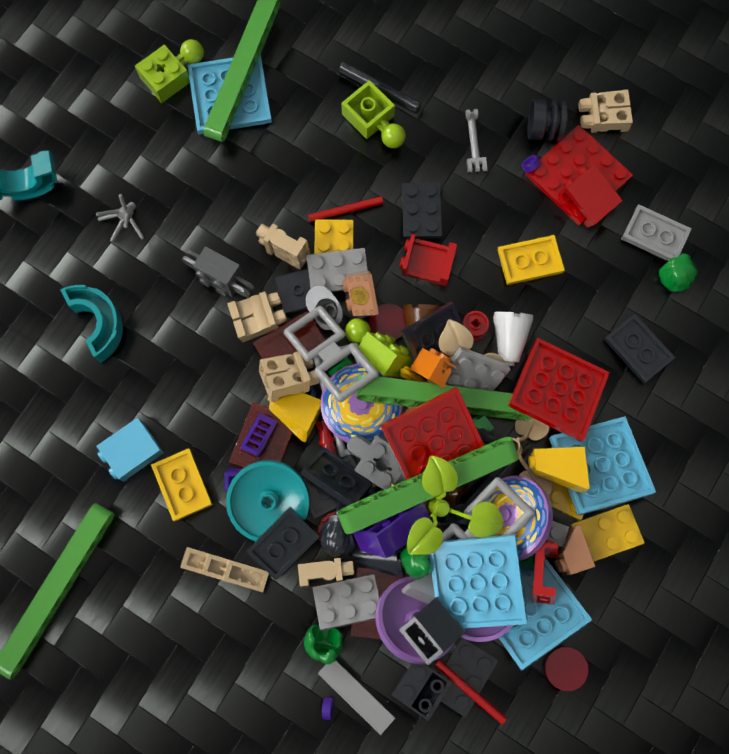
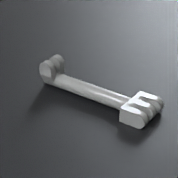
M473 109V112L466 110L472 158L467 159L468 173L472 172V165L475 166V172H480V165H482L483 171H487L486 157H480L475 122L478 118V109Z

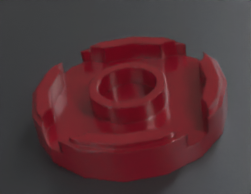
M394 304L378 306L379 314L370 315L369 326L371 333L376 334V332H379L384 336L388 334L395 338L396 341L401 339L403 336L400 331L407 328L404 310Z
M559 647L547 656L545 674L548 681L554 687L562 691H573L585 683L588 675V664L585 657L578 650L571 647Z

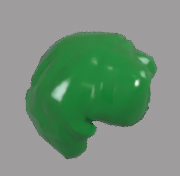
M680 254L677 258L672 257L659 270L661 283L671 292H682L689 289L697 276V268L688 254Z
M407 546L401 551L400 559L402 566L411 578L421 579L433 571V565L429 563L428 559L429 554L410 555L407 551Z
M313 625L308 629L304 639L305 650L314 660L321 661L324 664H332L343 649V635L336 628L321 631L319 625Z

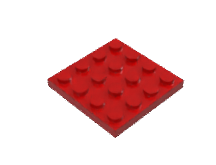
M580 125L574 128L562 141L540 159L541 164L538 168L530 173H525L578 226L586 219L567 193H560L564 188L563 184L571 177L575 179L578 176L577 172L584 166L589 168L595 164L617 192L633 176L630 171Z
M537 337L508 406L582 442L585 440L610 372Z
M457 387L380 425L406 480L423 473L430 456H436L449 462L484 446Z

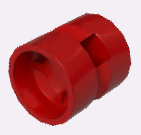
M479 311L468 313L462 323L471 332L474 340L473 343L481 341L489 327L487 316Z

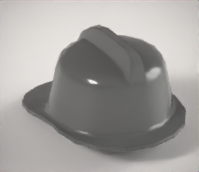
M315 286L311 288L305 299L308 311L311 312L316 307L322 306L339 325L344 315L342 304L327 287ZM320 315L314 318L321 328L332 330Z

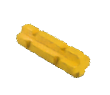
M404 366L399 371L401 373L400 376L405 380L426 382L408 366Z

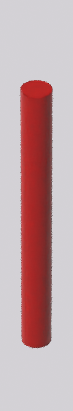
M380 196L309 214V221L312 222L383 204V199Z
M440 659L436 662L434 666L501 725L507 720L505 715Z

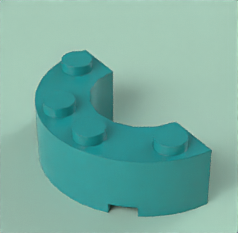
M48 150L32 155V165L23 170L6 171L0 169V200L3 197H12V201L25 200L51 191L54 188L53 184L57 183L52 153Z
M73 285L60 289L68 306L75 313L88 311L95 314L97 320L96 329L85 341L93 357L100 363L113 354L121 341L123 322L119 310L103 292L96 288L87 287L86 285Z

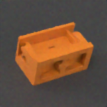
M422 348L410 369L440 387L445 388V383L451 374L450 366L455 369L456 366L450 363L451 358L432 348L430 351Z

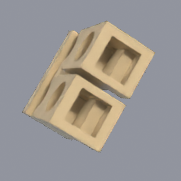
M628 90L598 94L591 93L589 98L580 99L579 111H589V115L581 116L582 128H591V133L620 129L621 132L629 131L633 121Z
M261 224L256 232V235L260 237L259 243L265 246L268 254L273 255L274 253L278 258L301 270L307 260L306 255H310L306 239L300 237L296 241L287 236L283 230L278 229V226L272 224L270 228Z
M262 292L239 302L227 303L238 338L242 342L272 330L279 329L278 325L287 321L283 309L276 312L273 310L274 306L282 304L277 292L268 295L266 292Z
M294 352L293 355L287 354L261 359L259 373L270 402L278 401L279 397L289 394L309 392L310 386L318 384L320 378L316 375L315 371L307 372V369L313 368V360L305 361L299 352Z
M336 558L334 562L322 561L298 564L300 587L310 586L309 580L315 579L331 581L336 578V581H343L342 576L354 575L353 562H341L340 558Z

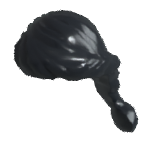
M339 501L334 515L329 517L327 522L323 524V528L320 531V543L325 553L334 558L344 559L354 552L356 538L353 533L346 534L343 530L337 512L346 507V505Z

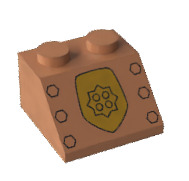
M368 270L346 274V280H342L344 292H348L349 299L346 300L347 310L352 311L353 316L378 315L372 274Z
M580 525L568 530L563 547L558 548V556L554 563L558 573L561 572L562 576L572 575L595 567Z

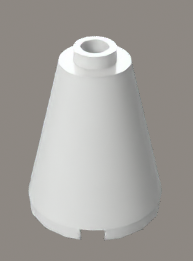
M495 312L493 319L498 355L509 366H515V362L519 363L533 322V315Z

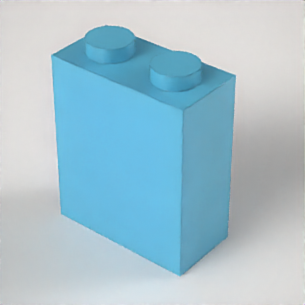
M138 417L97 445L100 451L98 456L111 467L109 469L110 474L114 479L118 478L122 481L127 480L164 454L143 421Z

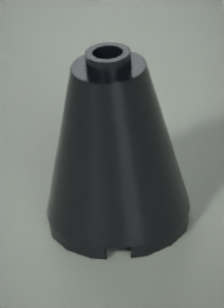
M357 543L354 552L350 555V559L354 561L355 565L396 577H405L407 574L400 559V553L407 545L400 547L393 556L383 558L361 551Z

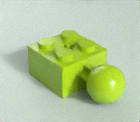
M193 39L186 40L181 45L180 54L175 57L163 45L136 64L135 68L140 79L159 101L163 103L190 83L188 72L183 65L186 63H199L204 56V49L198 41Z
M370 80L341 103L342 115L366 139L380 130L382 132V141L387 147L398 148L404 143L406 137L404 129L398 124L388 123L394 117L395 105Z
M360 318L352 319L346 325L345 334L347 339L352 343L360 344L358 349L382 375L401 378L400 369L404 368V366L409 367L413 362L406 347L397 345L395 343L396 339L388 334L384 336L379 332H376V334L370 333V326L365 320Z

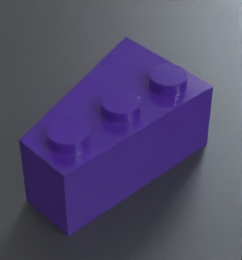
M424 502L353 534L361 551L388 558L393 556L400 547L407 545L408 535L413 524L423 517L430 519Z

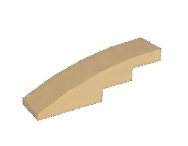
M189 547L186 548L180 566L190 571L260 592L264 591L269 575L265 570Z

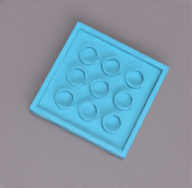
M261 54L230 129L272 123ZM233 58L188 65L198 134H204L205 124Z
M626 417L591 425L585 440L582 442L564 433L553 435L549 438L552 448L585 447L590 488L586 493H580L568 488L577 515L656 493Z
M516 534L442 541L440 548L436 552L429 554L430 563L433 565L432 579L435 598L438 597L463 628L527 624Z
M544 558L543 587L556 588L555 605L533 603L535 569H520L527 624L514 625L506 634L499 637L521 671L592 621L591 617L546 558Z

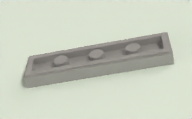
M335 660L332 664H326L318 672L380 735L395 719L338 661Z

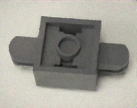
M206 246L200 255L187 250V256L182 258L186 265L195 269L196 275L203 285L215 287L216 291L223 296L229 295L233 297L235 292L249 298V291H253L255 288L250 282L244 280L239 264Z
M377 434L372 442L361 435H356L348 441V451L361 459L355 468L356 472L384 490L391 487L392 484L396 485V483L398 484L406 480L383 434Z

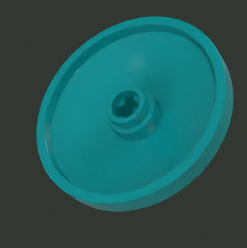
M274 460L257 461L244 467L232 480L226 497L227 512L232 524L241 534L253 541H256L289 506L306 519L310 505L309 491L301 475L289 465Z

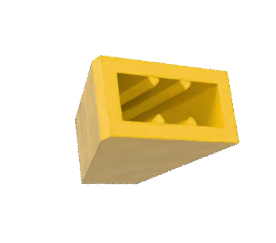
M302 392L299 394H289L279 397L278 401L270 402L269 410L301 441L306 442L321 413V400Z
M585 447L534 449L531 456L528 457L529 468L533 469V475L580 493H586L589 490Z

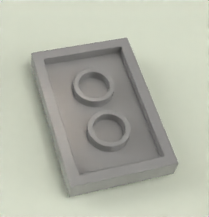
M638 204L621 239L669 261L672 257L677 258L680 255L691 228Z
M365 248L306 255L311 288L324 286L331 292L344 291L342 280H346V274L368 270Z
M460 346L451 357L450 363L455 365L456 369L450 366L451 374L446 384L494 391L511 369L506 363Z
M374 574L312 587L321 631L376 619L379 594Z

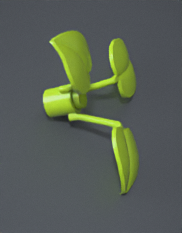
M436 456L429 457L422 476L424 490L428 494L436 496L428 502V510L432 513L433 523L429 518L423 517L413 524L407 540V551L410 555H427L436 552L440 548L443 541V533L436 527L438 524L437 516L444 517L448 512L471 520L468 530L472 535L479 538L495 535L504 524L499 509L493 503L487 501L477 503L472 509V516L451 509L448 502L442 498L446 496V491H453L457 487L458 475L450 463Z

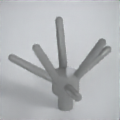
M119 194L122 205L120 209L96 213V216H102L98 218L99 221L117 216L121 219L110 239L111 242H114L123 223L124 228H127L129 221L139 237L144 239L143 234L132 218L136 205L133 202L126 205L122 194Z

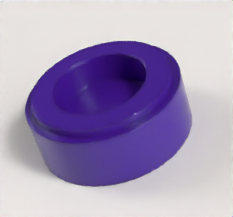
M537 155L530 156L522 163L521 167L525 173H530L539 167L541 160Z
M325 697L322 705V718L324 720H332L334 698Z

